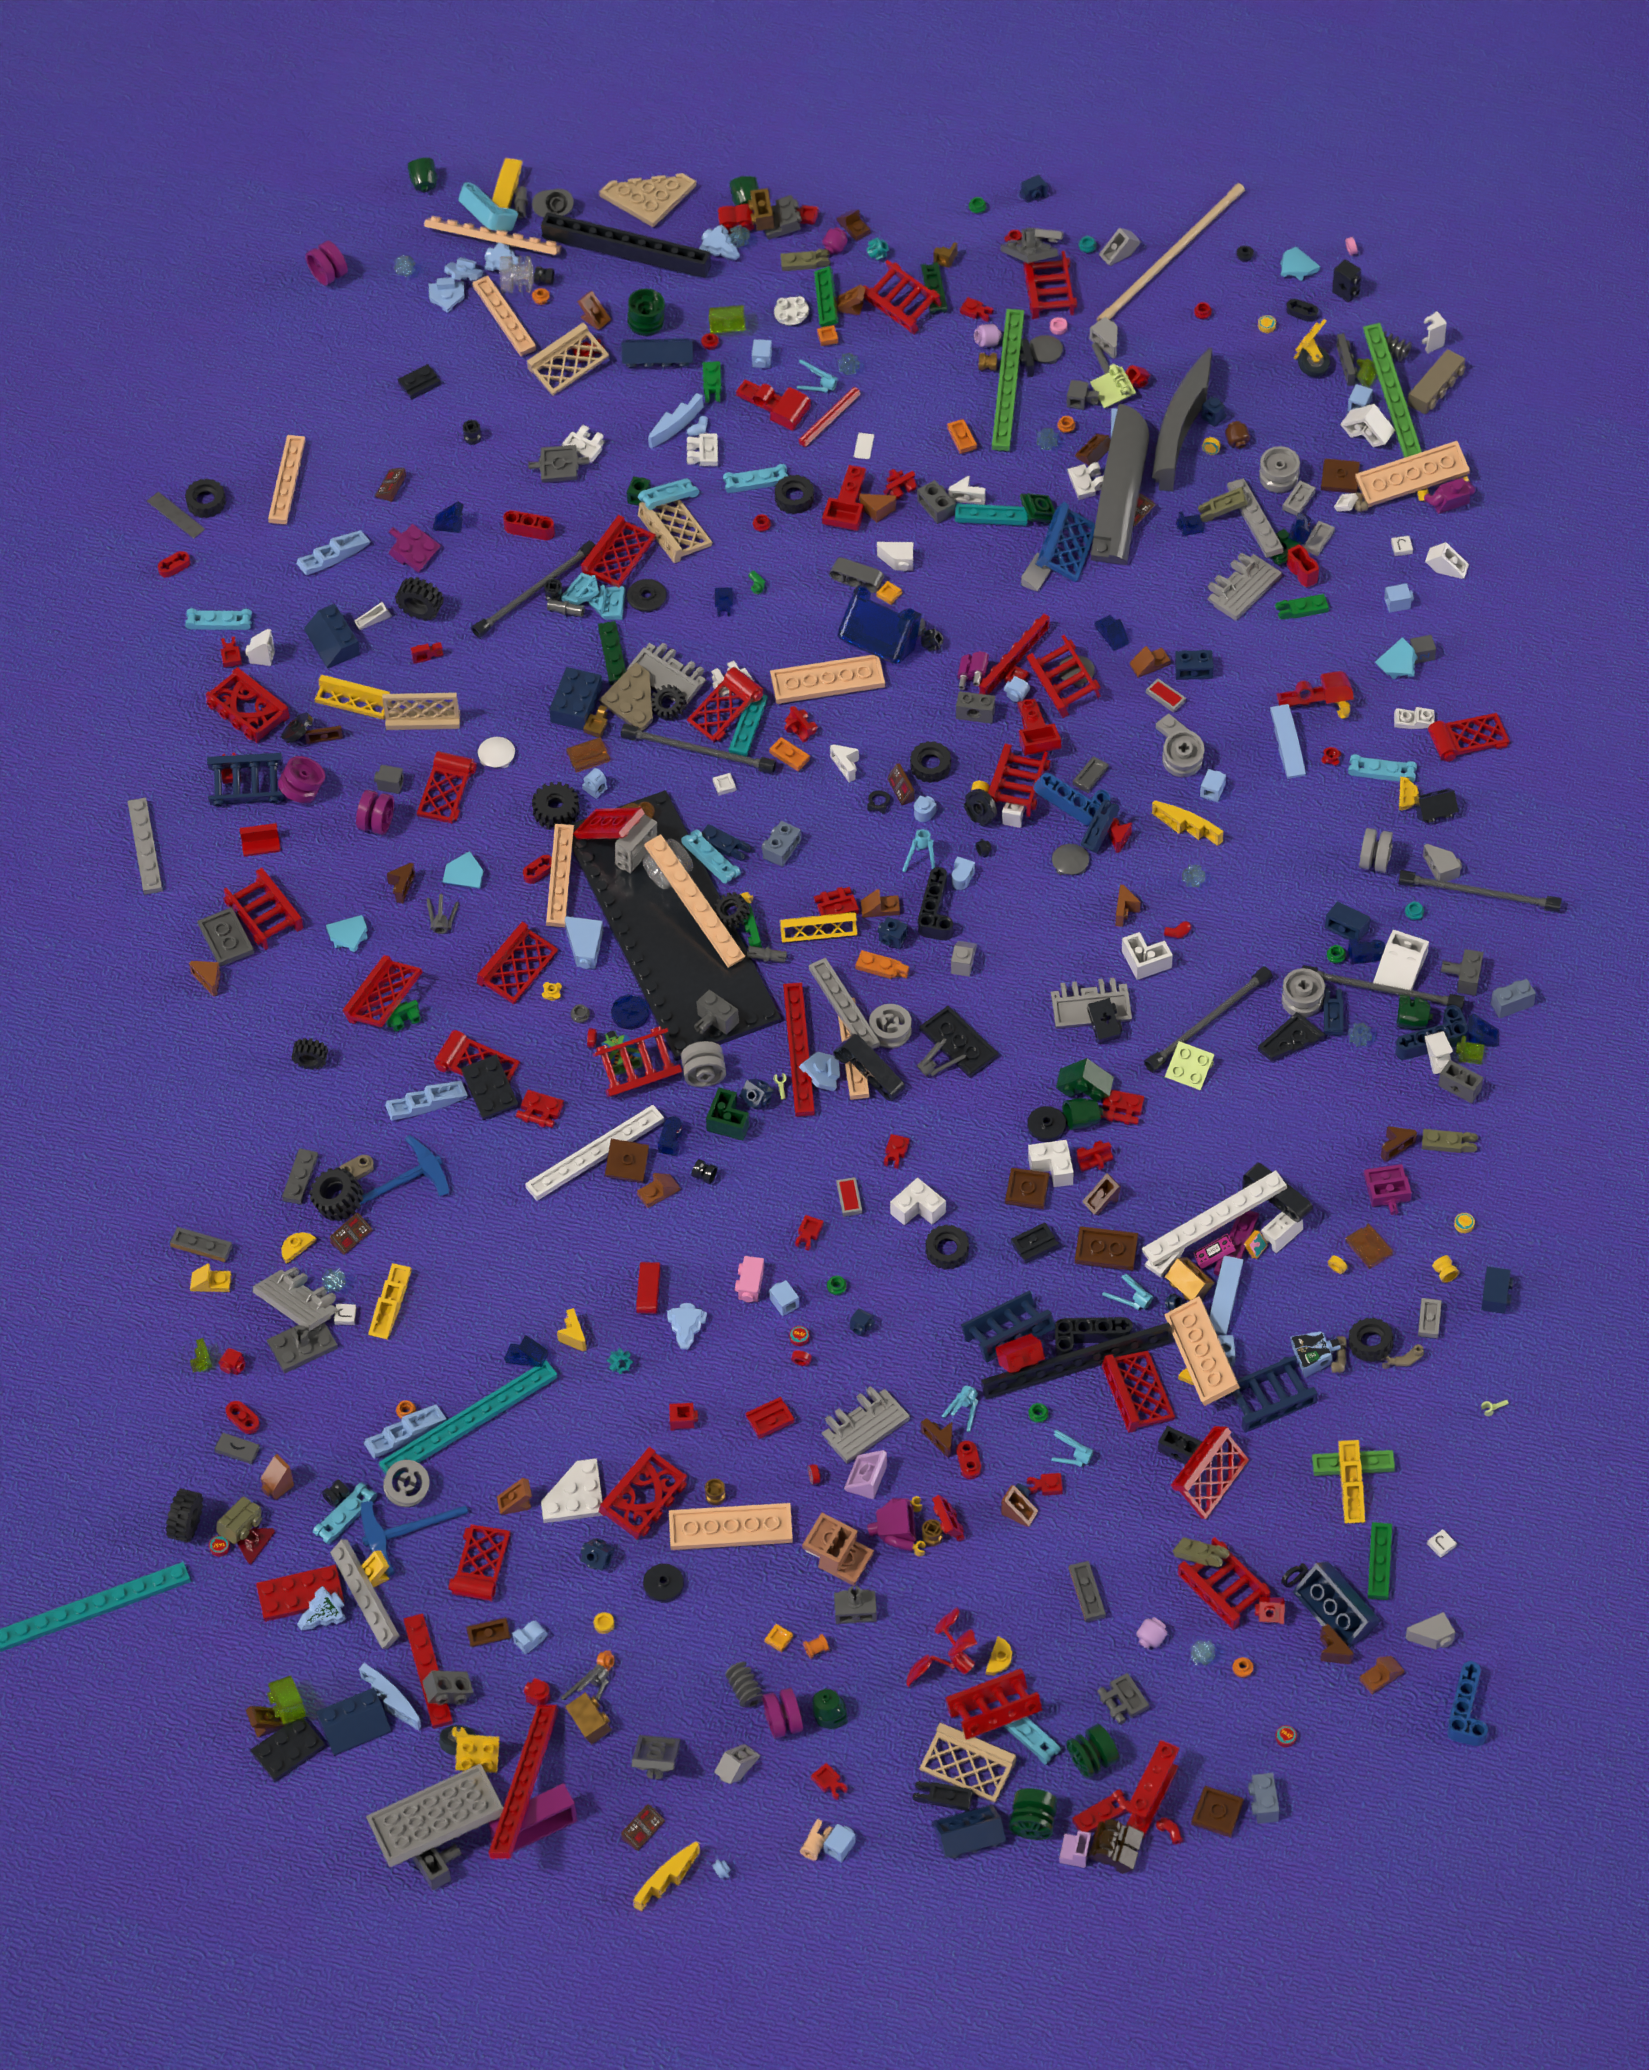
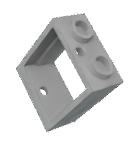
M644 814L640 818V822L629 830V834L626 837L619 838L616 841L615 864L618 868L631 873L649 853L644 845L646 842L657 837V822Z

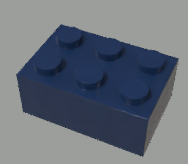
M566 667L549 709L551 723L583 730L590 714H593L602 691L601 675Z

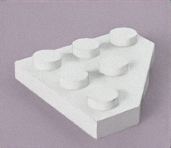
M597 1459L576 1461L541 1501L544 1523L603 1516L598 1512L602 1503Z

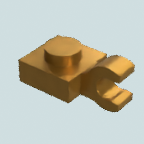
M600 705L596 715L590 714L583 728L584 733L601 738L608 724L606 719L608 714L606 712L607 707Z

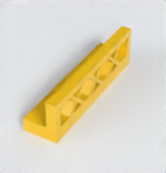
M325 675L320 676V688L315 697L316 703L384 720V708L381 713L373 711L372 708L376 706L384 707L383 694H390V692ZM323 692L330 693L333 696L328 699L321 698ZM346 697L349 701L340 703L338 699ZM365 702L366 706L360 708L356 707L355 704Z
M856 913L780 919L782 942L857 935ZM852 921L853 931L844 932L839 927L843 922ZM831 923L836 928L831 934H826L821 930L824 924ZM806 925H813L817 930L813 935L807 936L802 932L803 928ZM794 927L798 932L794 937L785 938L784 928ZM837 929H839V930L841 931V933H835V932H836Z

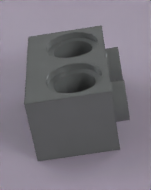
M935 480L917 489V501L937 524L955 515V500L953 497H949L944 487Z
M431 1671L422 1681L428 1703H437L439 1705L455 1703L456 1705H461L473 1694L467 1671Z

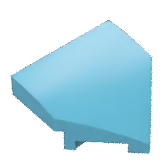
M1297 247L1284 252L1280 263L1282 265L1281 276L1292 275L1300 281L1303 280L1304 275L1308 276L1317 273L1320 269L1317 263Z
M581 572L561 596L562 602L569 601L571 604L579 605L599 594L595 575L589 576Z
M602 585L599 594L587 600V602L603 619L622 620L626 589L624 586L605 588Z
M1401 638L1375 663L1383 672L1390 675L1392 679L1403 675L1412 677L1415 673L1413 670L1414 663L1418 657L1413 647Z
M469 851L446 865L443 883L480 889L484 871Z
M362 915L326 925L327 932L331 941L334 942L335 948L348 947L350 951L355 952L358 949L357 945L361 941L368 939L366 934L368 930Z

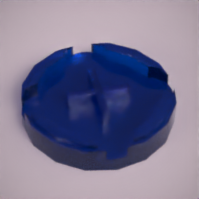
M627 994L614 1001L611 1017L618 1027L633 1030L640 1028L646 1023L649 1018V1007L642 997Z

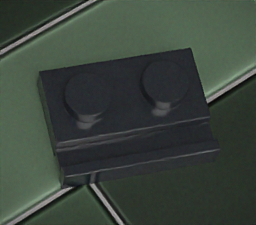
M427 364L398 378V384L412 400L440 386L441 380L438 379L436 373Z
M1045 1222L1011 1238V1244L1019 1256L1022 1257L1025 1264L1059 1248V1242L1056 1241L1055 1236Z

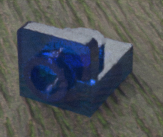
M1183 511L1179 512V519H1176L1177 529L1181 530L1182 536L1204 533L1200 514L1184 517Z

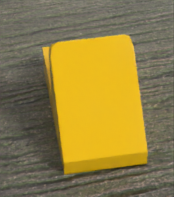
M206 1264L192 1272L190 1291L230 1292L231 1271H211L210 1264Z
M574 1308L566 1310L567 1318L564 1319L566 1328L557 1331L558 1341L580 1351H586V1341Z
M374 1551L363 1563V1570L373 1588L389 1580L385 1571L390 1566L381 1551Z

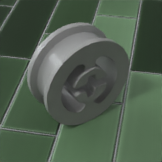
M884 1004L877 1007L871 1013L869 1026L878 1038L881 1047L897 1048L909 1040L911 1036V1016L905 1008L896 1004Z
M398 1461L386 1473L383 1484L384 1492L387 1498L397 1506L412 1507L423 1500L428 1491V1473L421 1464L415 1461ZM406 1471L407 1473L401 1474L396 1486L399 1492H396L392 1485V1478L396 1473ZM414 1475H416L420 1480L421 1488L417 1494L406 1496L415 1487L416 1478ZM408 1480L409 1485L407 1487H404V1482Z

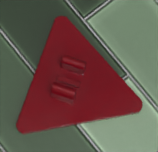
M251 1528L248 1536L244 1540L240 1539L237 1542L248 1564H252L274 1535L275 1530L273 1528Z

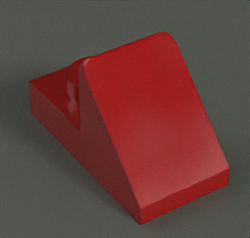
M1113 818L1107 832L1116 853L1121 851L1130 837L1132 823L1120 825L1118 818Z

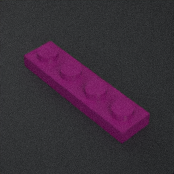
M1249 1210L1236 1218L1229 1234L1236 1250L1226 1256L1242 1259L1246 1250L1244 1243L1253 1233L1260 1213ZM1223 1258L1219 1259L1214 1269L1215 1275L1219 1276Z

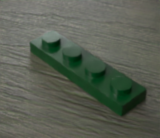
M616 621L598 624L609 685H614L626 672Z

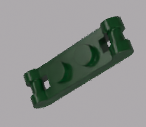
M933 262L931 265H926V263L920 264L924 286L929 290H935L940 295L939 299L942 304L939 307L932 302L929 306V314H935L936 311L947 312V303L938 262Z

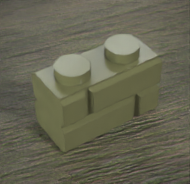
M244 1496L241 1497L217 1522V1533L223 1538H227L233 1544H236L240 1539L244 1540L248 1536L249 1530L253 1526L257 1527L262 1520L261 1507L251 1503Z

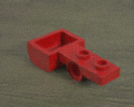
M744 379L736 390V396L769 411L771 421L792 431L811 406V401L807 395L791 387H788L781 397L775 394L774 389L768 384L758 386Z
M853 465L848 466L838 499L828 498L822 516L823 525L854 531L859 530L864 515V504L856 502L860 499L866 468Z
M1342 671L1321 674L1320 687L1312 688L1310 682L1300 681L1297 683L1295 691L1276 693L1279 706L1289 704V707L1298 704L1309 705L1312 702L1323 700L1326 701V704L1353 700L1354 696L1348 676ZM1303 690H1309L1308 693L1301 694Z
M1026 699L1017 702L1024 728L1019 730V742L1024 756L1061 749V738L1055 723L1045 725L1036 699Z

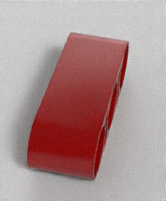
M514 510L507 511L503 515L504 529L509 534L545 541L551 540L555 536L554 521L550 517Z
M640 1262L636 1304L637 1313L657 1314L660 1262Z

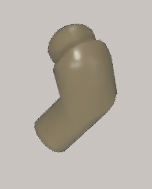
M1356 493L1358 500L1354 504V509L1358 512L1367 511L1368 504L1366 501H1363V495Z

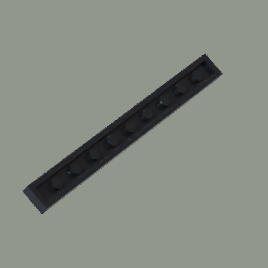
M1169 1322L1043 1360L1035 1365H1028L1021 1368L1018 1372H1004L981 1379L983 1395L985 1399L993 1398L1103 1364L1104 1358L1107 1355L1113 1354V1357H1119L1172 1343L1171 1325Z

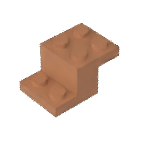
M824 1513L820 1514L802 1544L803 1549L820 1557L818 1568L855 1586L874 1553V1550L856 1541L857 1530Z

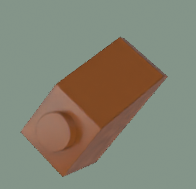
M276 1454L261 1477L262 1491L268 1497L271 1495L275 1500L294 1486L290 1466Z

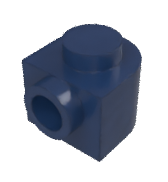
M858 1308L850 1319V1330L856 1335L864 1336L867 1330L871 1331L875 1324V1320H873L874 1315Z

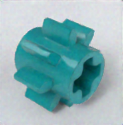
M876 238L868 242L870 246L867 247V253L872 259L876 258L878 261L887 256L886 252L889 248L885 240Z
M618 1348V1351L615 1352L611 1351L610 1358L607 1359L612 1364L609 1368L612 1371L616 1370L619 1374H622V1371H629L630 1364L633 1363L629 1359L631 1354L628 1351L624 1352L621 1348Z

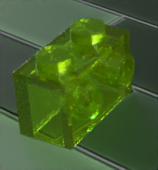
M744 305L709 308L710 333L746 331Z
M291 1675L268 1683L270 1692L267 1693L270 1704H275V1706H272L276 1718H281L283 1725L307 1716L302 1699Z

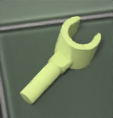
M782 1073L783 1080L779 1082L775 1074L773 1080L778 1084L781 1100L786 1099L784 1091L786 1075Z
M1504 1400L1496 1404L1486 1401L1482 1403L1481 1409L1490 1408L1484 1412L1489 1417L1497 1408L1508 1405V1401Z

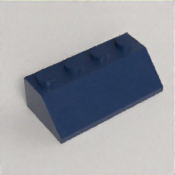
M693 338L625 339L622 341V364H626V367H636L637 363H644L646 367L654 366V363H661V366H672V363H679V366H689V363H693Z
M1330 1562L1316 1563L1292 1591L1322 1626L1328 1623L1349 1648L1368 1636L1381 1621Z

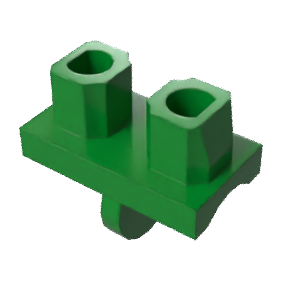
M417 1001L400 1003L386 1021L388 1028L392 1027L397 1032L405 1027L403 1021L409 1019L411 1024L420 1022Z

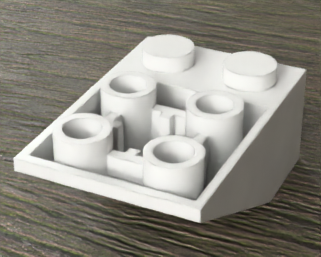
M1393 930L1373 981L1374 984L1379 983L1411 991L1426 959L1429 941Z

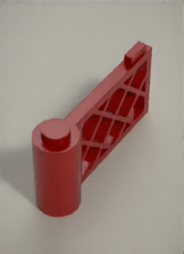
M732 667L725 674L724 680L691 714L687 722L713 743L716 740L719 742L726 735L724 731L750 703L757 702L762 698L763 688L739 669ZM726 687L729 690V696L720 697V691ZM741 699L743 703L740 707H733V700ZM730 700V708L720 709V701ZM710 702H717V709L707 711L708 704ZM730 712L728 720L720 721V713ZM717 714V721L708 722V715ZM704 715L705 723L697 724L694 722L697 716ZM718 725V730L713 736L708 733L709 726Z
M1497 713L1448 723L1436 721L1428 727V732L1441 760L1447 762L1454 760L1460 754L1495 747L1497 750L1507 748L1510 743ZM1494 720L1495 727L1485 724L1486 721ZM1469 724H1475L1480 727L1476 731L1468 726ZM1457 727L1461 729V734L1453 732L1452 728ZM1484 728L1491 731L1490 736L1480 733L1481 729ZM1465 731L1474 735L1472 740L1463 736ZM1495 733L1502 736L1503 740H1496L1492 736ZM1479 737L1486 740V742L1480 744L1475 742V739ZM1461 740L1469 744V746L1460 748L1458 743Z
M440 751L436 752L433 768L416 813L418 817L450 824L458 820L460 814L458 807L468 778L476 771L477 764L474 763V759ZM436 773L445 776V779L436 782L434 778ZM455 778L463 779L462 783L455 787L451 782ZM448 782L451 789L442 792L439 786ZM437 788L440 794L431 798L429 792ZM455 792L456 799L448 802L445 796ZM443 798L446 804L437 808L434 802ZM432 804L435 809L429 813L423 812L424 807ZM447 808L451 810L450 817L442 816L440 812Z
M453 1030L434 1060L436 1069L441 1072L452 1071L463 1076L461 1068H458L460 1063L468 1061L470 1065L473 1059L481 1058L483 1060L484 1056L497 1054L501 1064L506 1062L513 1064L511 1069L504 1071L508 1082H510L520 1061L468 1039L460 1031ZM472 1046L479 1053L469 1056L467 1050Z
M473 1524L470 1525V1528L466 1527L463 1540H466L457 1574L449 1582V1590H452V1595L493 1601L497 1580L510 1537L509 1530ZM480 1532L485 1537L476 1541L473 1538V1533ZM497 1535L504 1536V1540L498 1544H495L491 1539ZM489 1541L492 1547L483 1551L479 1545ZM476 1547L480 1554L471 1558L468 1551ZM496 1550L499 1557L491 1561L487 1555ZM484 1557L487 1564L478 1568L475 1561ZM470 1564L475 1569L471 1573L463 1572V1568ZM491 1567L494 1571L493 1577L484 1576L482 1572Z

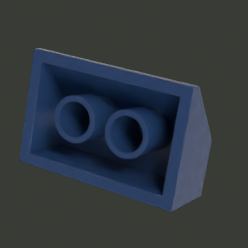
M336 604L318 610L305 626V633L327 669L360 655L358 640Z
M374 1687L316 1711L319 1725L333 1756L391 1733L382 1704Z
M992 1804L932 1821L945 1858H956L962 1853L977 1852L987 1846L996 1847L1001 1842L1006 1841L1001 1817Z

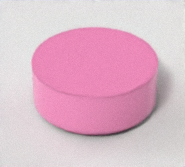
M1347 238L1345 243L1349 254H1357L1358 251L1354 238Z
M1060 317L1052 319L1050 331L1056 335L1064 334L1067 331V321Z

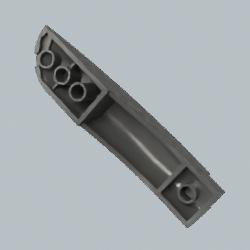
M1210 347L1187 372L1176 389L1164 415L1158 436L1152 478H1156V483H1159V490L1173 491L1180 449L1190 427L1202 410V404L1207 400L1212 361V348Z
M1119 404L1103 477L1091 551V561L1127 565L1135 514L1149 445V429L1145 419L1135 409L1124 404Z

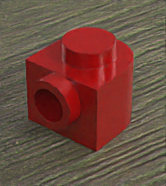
M1134 365L1127 368L1125 373L1133 387L1140 389L1148 384L1150 374L1145 368Z
M227 1348L218 1362L220 1369L227 1374L233 1373L238 1375L245 1367L242 1353L231 1348Z
M536 1678L533 1679L532 1683L527 1682L524 1688L526 1702L535 1706L548 1704L550 1701L548 1684Z

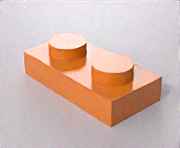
M964 419L947 424V429L960 454L977 449V444Z
M782 737L769 749L770 754L797 771L810 760V755Z

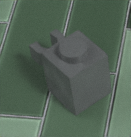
M1071 380L1067 393L1066 407L1084 410L1086 402L1098 405L1099 391H1088V382Z

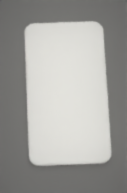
M858 434L854 453L855 458H870L874 439L873 434Z

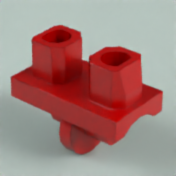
M895 469L890 470V477L886 478L889 484L886 485V490L883 493L885 495H894L896 500L904 495L900 489L904 486L908 493L914 491L917 488V484L914 480L915 473L913 470L905 475L902 470L899 472Z
M795 706L790 707V714L786 717L785 722L787 724L784 729L787 733L794 732L797 734L802 742H807L809 736L816 733L817 725L815 722H807L808 713L805 709L798 710Z
M1100 1140L1095 1142L1091 1149L1087 1150L1084 1147L1077 1149L1078 1164L1081 1172L1096 1166L1099 1170L1104 1169V1163L1113 1160L1111 1144L1109 1142L1103 1143Z

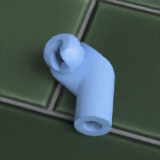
M701 416L698 424L692 425L687 429L688 435L692 437L704 434L708 418Z

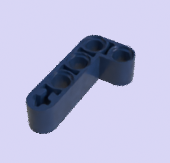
M1455 1005L1446 1007L1443 1025L1399 1036L1395 1048L1397 1058L1407 1060L1428 1054L1424 1036L1442 1031L1445 1033L1451 1048L1464 1044L1467 1039L1468 1025L1460 1008Z

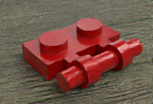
M850 886L845 888L838 887L835 891L820 892V895L813 896L814 902L819 903L817 904V909L820 915L859 913L854 895H848L851 894Z
M527 1090L521 1103V1109L526 1111L518 1110L516 1117L522 1119L523 1122H533L539 1124L540 1127L545 1128L547 1126L553 1128L555 1121L550 1120V1118L558 1119L564 1106V1100Z
M1111 1090L1110 1096L1104 1098L1102 1109L1109 1111L1103 1110L1101 1118H1106L1107 1121L1111 1122L1113 1120L1121 1121L1126 1125H1130V1123L1138 1125L1139 1117L1132 1115H1141L1144 1096Z
M937 1495L932 1498L935 1505L933 1509L941 1519L942 1523L940 1526L943 1532L953 1536L958 1542L965 1539L963 1535L964 1529L958 1523L956 1510L952 1508L951 1504L944 1497Z

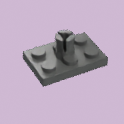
M1034 228L1022 229V240H1009L1006 244L1001 245V252L1027 263L1058 256V249L1035 239Z
M325 1322L311 1331H308L305 1326L297 1325L267 1339V1344L284 1374L338 1349L337 1343Z
M639 1735L632 1758V1767L647 1770L648 1778L653 1779V1774H656L655 1779L663 1778L664 1772L674 1770L680 1748V1738Z

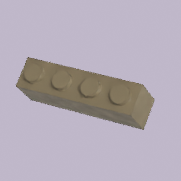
M1447 349L1409 393L1408 406L1425 415L1430 409H1434L1439 398L1442 399L1447 389L1454 385L1457 377L1463 375L1466 369L1464 366L1465 358Z

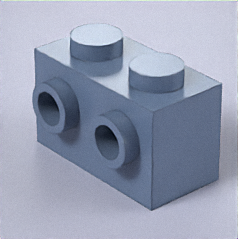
M781 821L778 826L772 829L769 839H766L762 844L763 858L783 867L801 841V829Z
M1527 979L1515 981L1509 986L1499 987L1492 992L1491 1006L1500 1019L1534 1006L1536 993Z
M1273 1773L1252 1775V1781L1248 1783L1249 1795H1253L1254 1802H1251L1252 1814L1256 1815L1257 1824L1278 1822L1279 1806Z

